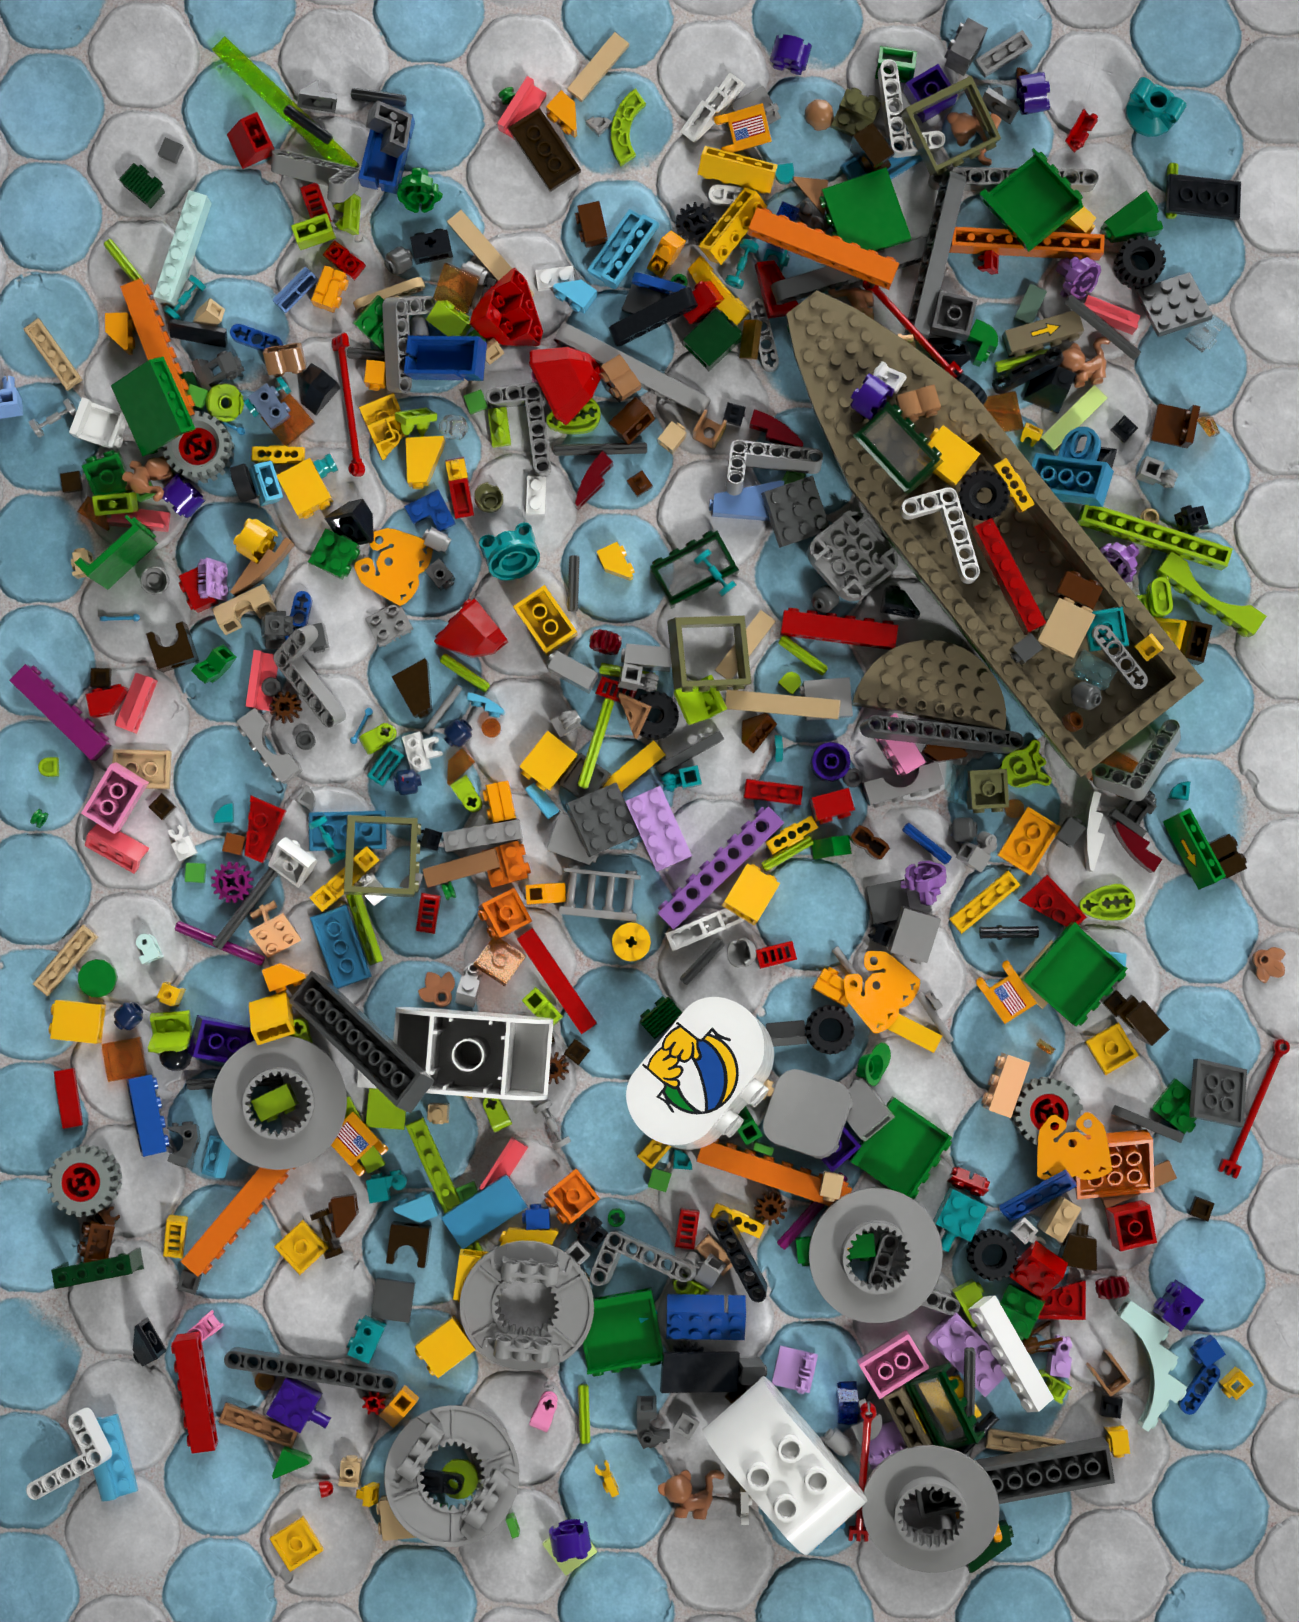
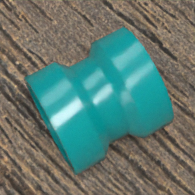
M330 453L325 455L322 460L317 459L313 461L321 478L326 477L330 472L338 471V467Z

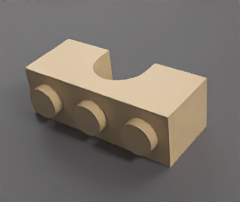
M264 584L212 608L218 626L225 635L242 628L241 617L246 612L255 611L261 619L266 612L277 611L271 594Z

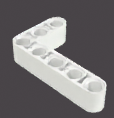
M887 59L882 62L878 70L887 143L894 151V156H892L894 158L920 155L918 149L912 143L911 135L907 134L906 124L900 114L903 111V102L897 64L895 61ZM883 68H889L892 74H886ZM886 87H892L894 93H889ZM889 106H895L897 112H891ZM891 125H898L900 131H894ZM940 131L922 132L930 152H938L945 143L944 134ZM931 139H937L939 141V145H934L931 142ZM894 144H900L902 150H896Z
M944 488L906 499L900 507V514L904 519H914L940 511L959 577L963 583H973L979 576L980 569L957 492L953 488ZM943 495H950L952 502H945ZM924 500H931L933 507H926ZM905 506H913L914 512L908 513L905 510ZM948 514H956L958 520L951 521L948 517ZM954 532L962 533L963 539L957 540L954 537ZM959 551H966L969 557L967 559L961 558ZM966 569H971L974 572L973 578L965 575Z
M83 1408L73 1413L68 1419L69 1427L83 1454L29 1483L26 1488L29 1498L37 1500L111 1458V1447L91 1409Z

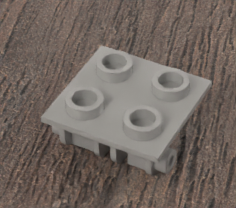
M764 86L744 95L731 104L733 110L737 111L763 103L768 125L781 119L778 113V105L776 103L773 104Z
M395 603L365 618L379 647H385L392 640L395 642V638L399 637L400 639V635L404 636L413 630L402 606Z

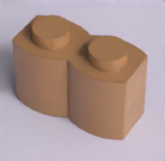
M301 343L272 346L263 350L268 375L279 377L284 375L285 372L298 374L306 369V360Z
M620 354L601 366L600 377L605 383L608 382L612 387L610 390L615 398L623 401L641 389V383Z
M935 385L900 394L895 399L897 406L903 411L900 415L905 420L909 418L912 422L919 420V417L926 415V417L935 416L938 414L937 411L941 409Z

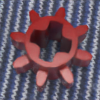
M369 1391V1397L363 1396L362 1398L366 1401L362 1408H367L368 1415L371 1412H375L378 1415L379 1408L385 1409L386 1407L382 1403L386 1396L382 1397L380 1392L373 1393V1391ZM373 1399L377 1400L375 1406L371 1405Z

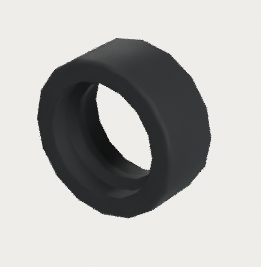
M246 464L231 467L232 482L240 501L246 502L257 497L256 490Z

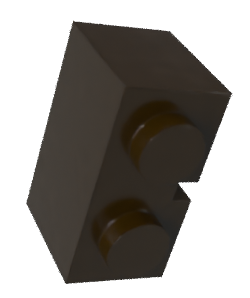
M1225 834L1209 842L1226 875L1223 879H1227L1247 869L1246 858L1242 853H1238V843L1233 836Z

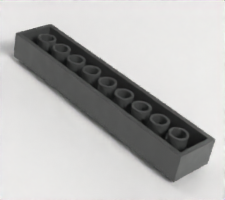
M311 971L289 1000V1003L396 1107L411 1113L435 1080L325 977Z
M1104 1437L975 1460L991 1478L998 1495L999 1504L1115 1483L1110 1448ZM923 1487L921 1492L917 1489L915 1490L917 1508L921 1518L960 1511L954 1497L950 1498L949 1492L944 1494L942 1488L938 1491H935L934 1487H931L930 1490Z

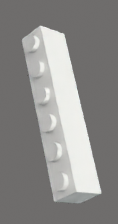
M996 1296L982 1297L968 1309L972 1315V1320L977 1324L983 1339L991 1349L992 1355L997 1359L1002 1372L1011 1384L1012 1390L1021 1401V1406L1026 1412H1039L1054 1398Z

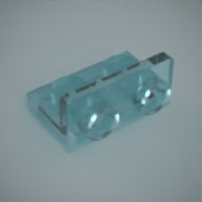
M1085 649L1082 650L1071 668L1076 678L1083 681L1086 679L1091 684L1098 686L1100 691L1101 689H1108L1109 683L1118 670Z

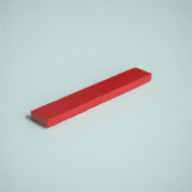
M531 928L518 937V942L579 1032L583 1034L596 1025V1020L535 930Z

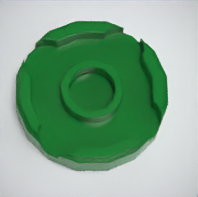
M95 959L88 961L78 973L79 987L90 997L100 998L107 996L116 987L118 979L116 969L105 960Z

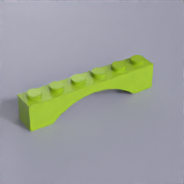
M1172 551L1166 555L1155 571L1158 578H1166L1174 586L1173 589L1189 596L1191 602L1205 607L1207 613L1218 616L1223 624L1237 629L1236 632L1243 637L1253 636L1267 617L1251 605H1230L1210 596L1195 581L1188 562Z

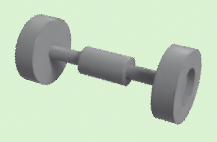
M69 398L63 401L66 406L65 410L52 414L43 423L38 424L35 419L29 421L31 428L38 438L44 436L42 427L47 424H53L67 412L73 418L75 417L77 410Z
M548 1100L533 1108L535 1114L543 1111L551 1133L554 1132L558 1140L552 1144L553 1149L557 1150L570 1143L571 1140L569 1136L561 1139L555 1121L552 1117L550 1118L546 1110L552 1106L551 1101Z

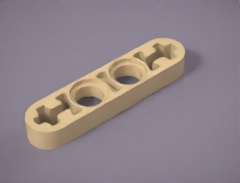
M416 277L358 298L353 302L357 313H362L377 295H380L384 300L389 297L410 296L424 290L425 284L422 277Z

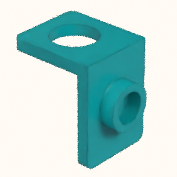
M766 249L763 261H767L769 256L775 255L778 258L777 266L782 272L783 267L788 266L790 256L787 255L788 250L781 253Z

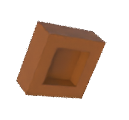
M227 832L222 851L242 856L246 837Z

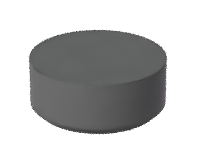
M270 677L263 681L261 688L268 697H276L281 692L282 686L277 679Z
M301 731L296 736V744L302 750H310L316 743L315 736L309 731Z
M856 768L849 769L843 776L844 783L851 788L859 786L863 780L861 771Z

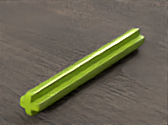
M608 698L603 700L578 781V786L584 789L589 787L614 706L613 700Z

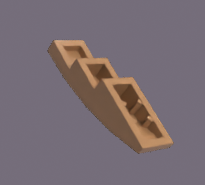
M285 537L275 553L268 549L258 564L251 560L230 593L238 596L258 584L284 560L295 544Z

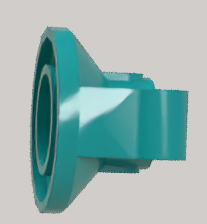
M1140 77L1130 93L1126 105V118L1130 127L1137 133L1147 137H1157L1167 133L1177 123L1187 104L1181 98L1175 97L1166 87L1154 84L1148 78ZM1150 99L1158 100L1163 107H1154Z
M523 522L518 524L515 531H504L496 537L488 534L479 539V546L483 557L486 559L489 572L493 577L500 580H514L531 573L540 561V553L535 542L532 526L529 523Z

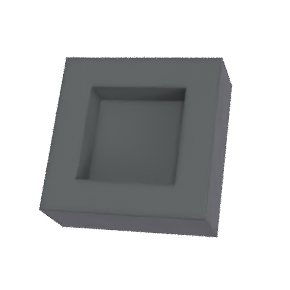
M165 137L158 156L177 164L184 146Z
M183 1269L177 1289L194 1295L197 1294L202 1274L197 1277L192 1271Z

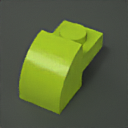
M537 987L522 999L524 1004L537 1017L553 1019V1026L563 1018L561 1013Z

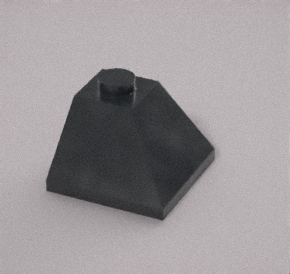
M1059 366L1054 367L1030 380L1023 400L1058 414L1076 373Z
M148 1317L138 1323L134 1329L133 1356L138 1364L140 1363L142 1367L155 1361L167 1351Z

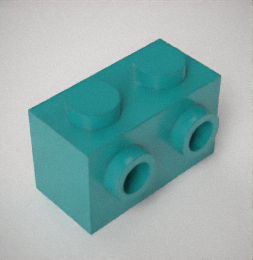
M367 1315L362 1320L359 1319L354 1329L357 1331L355 1338L351 1337L346 1348L349 1349L347 1355L369 1364L387 1324Z

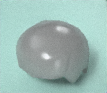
M159 566L148 567L140 576L141 588L146 593L152 595H159L166 591L170 582L167 572Z
M738 938V940L729 943L727 958L730 964L739 968L747 967L754 962L756 947L751 940Z

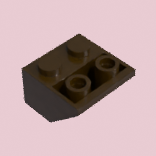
M1185 620L1187 623L1180 651L1190 664L1200 665L1205 660L1213 625Z

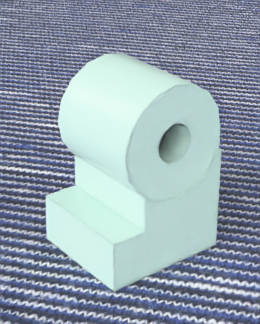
M141 934L137 937L136 945L144 954L139 957L142 964L147 965L164 957L153 935Z

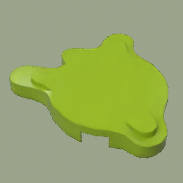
M1038 740L1030 741L1026 748L1015 750L1007 754L1002 760L998 769H1007L1008 784L1010 786L1023 788L1031 784L1043 786L1051 784V777L1040 770L1046 764V760L1039 754L1040 742Z

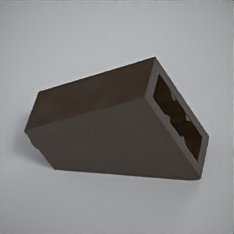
M424 658L391 676L412 715L415 718L419 717V719L430 714L429 711L432 710L429 663Z

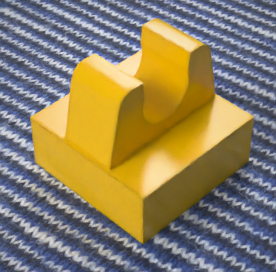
M1026 422L1020 441L1024 442L1025 438L1030 437L1032 439L1030 446L1033 447L1040 440L1043 429Z
M464 458L445 461L449 481L468 478Z
M1152 633L1135 645V648L1146 661H1149L1164 649Z
M371 1482L361 1487V1490H356V1498L363 1500L362 1506L371 1507L378 1503L380 1483Z

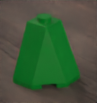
M1146 190L1104 221L1101 226V232L1110 243L1128 241L1131 238L1135 239L1136 236H1141V239L1144 236H1157L1162 231L1163 225L1162 221L1157 220L1158 207Z

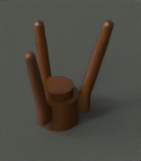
M1047 1321L1033 1329L1028 1339L1024 1338L1021 1340L1028 1353L1053 1352L1055 1350L1053 1347L1040 1348V1346L1063 1340L1062 1337L1038 1342L1036 1336L1032 1337V1335L1049 1326L1051 1321Z

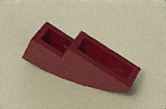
M754 409L749 428L767 433L765 441L779 445L803 447L804 443L788 426L778 419Z
M603 451L592 462L581 481L575 501L577 510L605 485V480L602 477L614 466L613 461Z
M1118 821L1113 822L1111 825L1112 829L1129 856L1149 873L1155 872L1162 859L1146 849L1150 842Z

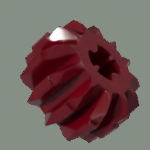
M593 630L589 647L605 655H616L621 648L622 637L612 631Z
M1122 1275L1100 1278L1095 1282L1098 1298L1103 1300L1125 1297L1130 1293L1127 1277Z

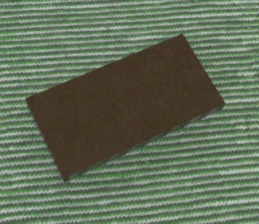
M540 108L508 128L550 192L581 173L580 167Z

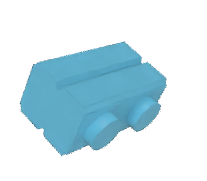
M272 461L255 464L249 469L257 496H259L260 506L277 503L283 498Z

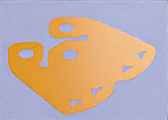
M381 529L374 531V541L370 543V547L376 551L389 546V544H393L394 547L380 553L376 561L380 575H375L376 570L373 560L368 557L355 562V571L362 584L401 606L407 603L418 589V575L428 568L433 549L428 547L426 549L427 554H425L423 549L426 548V545H424L425 540L395 529ZM377 536H381L383 538V542L381 544H377L375 542V538ZM391 558L393 560L392 565L387 566L384 562L385 559ZM424 560V562L421 563V567H419V561ZM367 564L369 571L363 572L361 566ZM413 581V584H411V589H410L408 583H411V582ZM401 594H402V595L406 594V596L403 597V599L401 600V596H400V595H401Z
M867 951L864 956L865 968L868 971L884 968L885 973H872L865 981V996L861 995L862 977L859 974L846 975L844 978L845 997L873 1033H880L888 1029L896 1021L900 1008L908 1006L913 1001L920 987V979L890 954L883 951ZM871 957L877 958L878 962L876 965L870 963ZM852 980L857 982L855 989H852L849 985ZM875 981L880 983L878 990H875L872 986ZM915 983V985L913 986V990H912L910 984ZM903 995H908V997L905 998V1000L903 1001Z
M1085 1112L1077 1119L1076 1126L1085 1134L1090 1135L1091 1139L1087 1140L1079 1132H1067L1058 1139V1142H1054L1053 1139L1057 1138L1066 1129V1122L1057 1115H1051L1039 1130L1037 1176L1047 1180L1066 1169L1071 1177L1077 1176L1083 1180H1092L1112 1171V1164L1104 1125L1092 1113ZM1087 1119L1092 1121V1126L1089 1128L1083 1125ZM1057 1122L1059 1128L1052 1130L1050 1128L1051 1123ZM1070 1139H1075L1077 1141V1145L1075 1147H1070L1068 1145ZM1101 1166L1103 1168H1106L1105 1170L1102 1169L1100 1172H1098ZM1088 1169L1091 1172V1174H1089L1088 1172L1084 1174L1083 1172H1085ZM1049 1171V1173L1051 1174V1176H1049L1048 1174H1043V1173Z

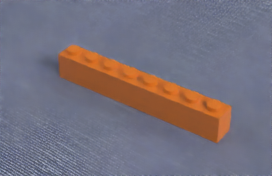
M756 208L748 228L749 236L888 290L899 266V263L892 257L880 256L874 250L862 249L856 243L844 242L838 236L826 235L820 229H811L802 222H793L787 216L775 215L766 208Z
M955 227L949 253L985 255V251L993 250L996 254L1003 256L1065 259L1066 257L1073 259L1076 256L1079 260L1088 257L1099 261L1104 254L1105 235L1053 232L1031 251L1027 252L1007 229Z
M142 278L120 286L147 359L150 360L164 356L189 415L195 414L193 409L195 402L191 395L188 396L187 390H189L186 380L181 378L180 374H183L180 364L175 362L174 358H177L174 348L168 344L171 342L167 331H164L162 328L165 324L161 315H157L156 311L159 308L155 299H151L150 295L153 292L150 285L145 284Z
M720 1139L700 1148L696 1162L828 1206L834 1203L823 1200V1196L819 1195L823 1177L822 1173H819V1176L811 1174L812 1170L801 1167L799 1170L793 1168V1164L782 1160V1163L774 1161L775 1158L764 1154L763 1157L756 1155V1151L745 1148V1151L737 1149L738 1145L727 1142L726 1145L719 1143ZM843 1181L840 1198L852 1191V1188L848 1186L849 1182Z
M260 1167L180 1262L197 1277L202 1273L206 1275L213 1267L211 1264L215 1258L219 1260L226 1252L224 1247L228 1243L231 1245L237 1239L238 1235L236 1233L240 1228L244 1230L249 1225L251 1215L253 1213L257 1215L264 1207L262 1202L266 1198L269 1200L275 1194L276 1190L274 1188L278 1183L282 1185L289 1177L287 1173L290 1169L274 1170Z

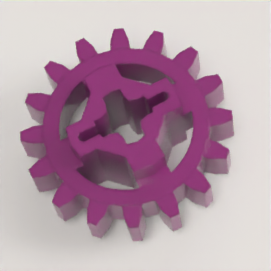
M228 862L227 867L224 864L220 865L222 870L215 869L217 876L211 877V879L215 880L211 887H216L213 893H220V900L226 897L227 903H230L231 899L234 903H238V898L244 901V894H250L248 889L254 888L253 885H250L254 878L249 877L252 873L251 871H245L246 865L239 867V862H235L234 866L232 862ZM229 870H236L233 874L226 873ZM243 876H244V879H245V885L242 884V877H243ZM229 879H235L234 882L237 886H232ZM221 880H223V888H221ZM234 890L240 892L236 895H229Z

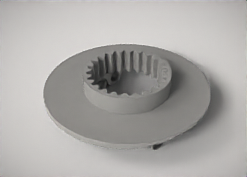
M293 1036L282 1037L258 1046L254 1040L240 1048L221 1068L212 1092L213 1120L223 1142L242 1160L261 1168L274 1170L302 1166L325 1152L334 1142L342 1128L347 1107L345 1084L334 1061L315 1044ZM271 1072L274 1076L278 1072L282 1076L289 1073V1078L296 1076V1082L302 1081L301 1087H307L305 1094L309 1095L307 1102H309L307 1110L309 1112H306L304 1115L306 1119L301 1120V1126L297 1124L294 1130L290 1128L287 1133L284 1130L280 1134H277L276 1130L269 1133V1128L262 1130V1124L256 1125L257 1119H251L253 1112H251L250 1100L252 1098L251 1094L254 1091L252 1087H256L258 1085L257 1081L261 1082L264 1079L263 1075L268 1078Z
M885 1188L860 1189L836 1200L819 1218L809 1244L810 1271L820 1294L841 1314L865 1323L891 1322L915 1311L927 1300L934 1290L942 1268V1243L937 1227L930 1215L912 1198ZM871 1226L874 1230H877L879 1226L882 1230L886 1228L889 1232L893 1231L902 1242V1246L905 1248L903 1253L907 1256L903 1258V1261L906 1263V1265L901 1266L903 1272H897L898 1278L892 1277L891 1283L889 1284L885 1281L882 1287L879 1283L874 1287L872 1283L867 1284L865 1281L859 1280L857 1276L855 1277V1274L851 1271L852 1268L848 1264L850 1260L847 1256L850 1255V1252L847 1248L853 1246L851 1240L856 1241L855 1235H862L863 1229L868 1232Z
M514 1241L498 1246L486 1253L468 1273L460 1297L462 1325L473 1346L494 1363L516 1370L530 1371L549 1368L568 1359L586 1339L594 1314L592 1288L580 1265L561 1249L538 1241ZM517 1280L525 1283L545 1284V1287H551L550 1292L554 1293V1300H556L552 1319L549 1318L547 1324L543 1323L541 1329L536 1326L535 1331H532L530 1327H528L527 1331H524L523 1327L516 1329L515 1324L510 1326L509 1320L504 1321L505 1315L500 1314L501 1307H499L500 1295L503 1289H506L507 1283L512 1284L513 1281Z
M449 1405L426 1411L410 1421L398 1434L391 1446L384 1472L387 1500L399 1523L413 1536L426 1543L442 1547H458L474 1543L496 1529L513 1505L519 1484V1462L514 1445L498 1422L477 1409ZM455 1442L456 1446H461L462 1444L463 1449L470 1448V1454L475 1453L474 1459L480 1460L477 1466L482 1467V1470L479 1471L482 1479L478 1480L481 1486L475 1488L477 1493L470 1495L471 1501L466 1499L465 1505L458 1503L457 1508L454 1505H450L448 1509L447 1505L443 1504L440 1507L439 1502L433 1503L434 1499L432 1497L427 1498L429 1493L423 1491L425 1484H421L420 1481L424 1477L420 1475V1472L425 1470L423 1467L428 1462L429 1457L432 1456V1453L438 1451V1445L443 1448L446 1443L448 1446H452Z
M922 1445L905 1448L889 1455L874 1469L864 1489V1495L868 1502L862 1506V1514L870 1538L886 1557L911 1570L939 1573L963 1567L984 1552L997 1530L999 1501L995 1486L988 1473L977 1461L962 1452L947 1447ZM923 1487H926L927 1490L934 1487L935 1491L942 1488L944 1494L949 1492V1497H954L955 1503H958V1509L960 1510L959 1519L956 1520L957 1525H952V1529H942L941 1531H936L930 1527L916 1529L915 1527L907 1526V1522L904 1521L902 1515V1506L905 1505V1499H909V1493L914 1495L916 1489L921 1492Z

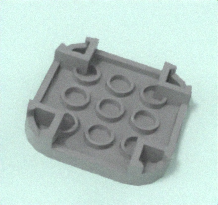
M850 510L814 538L808 546L807 556L813 568L838 596L847 601H858L890 576L897 568L898 554L868 520L869 515L865 512L862 514L856 511L851 512Z
M793 1069L786 1071L776 1083L764 1117V1133L777 1146H782L816 1159L828 1157L839 1148L838 1143L850 1108L852 1109L853 1106L851 1094L843 1084L803 1070Z

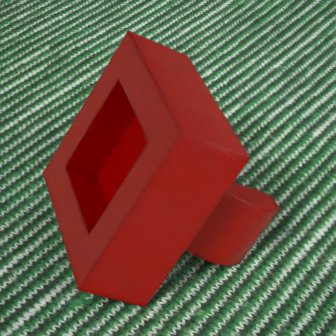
M993 250L985 251L984 256L978 257L979 261H984V265L978 266L977 269L981 272L987 271L991 275L998 274L999 255Z

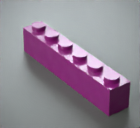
M25 664L9 681L90 760L97 761L111 746L108 742L110 738L104 732H98L94 728L96 726L95 723L89 718L85 719L80 715L82 711L76 705L71 706L67 702L69 698L61 691L58 693L54 689L55 685L48 678L43 679L40 676L42 672L33 665L31 667Z

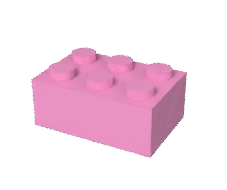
M896 713L890 716L899 718ZM874 738L877 743L880 742L882 744L884 756L887 759L890 758L893 762L892 768L896 775L900 774L903 777L926 763L915 743Z
M117 762L110 764L81 814L115 834L122 829L149 782Z
M907 1330L857 1360L879 1399L929 1369L928 1364Z

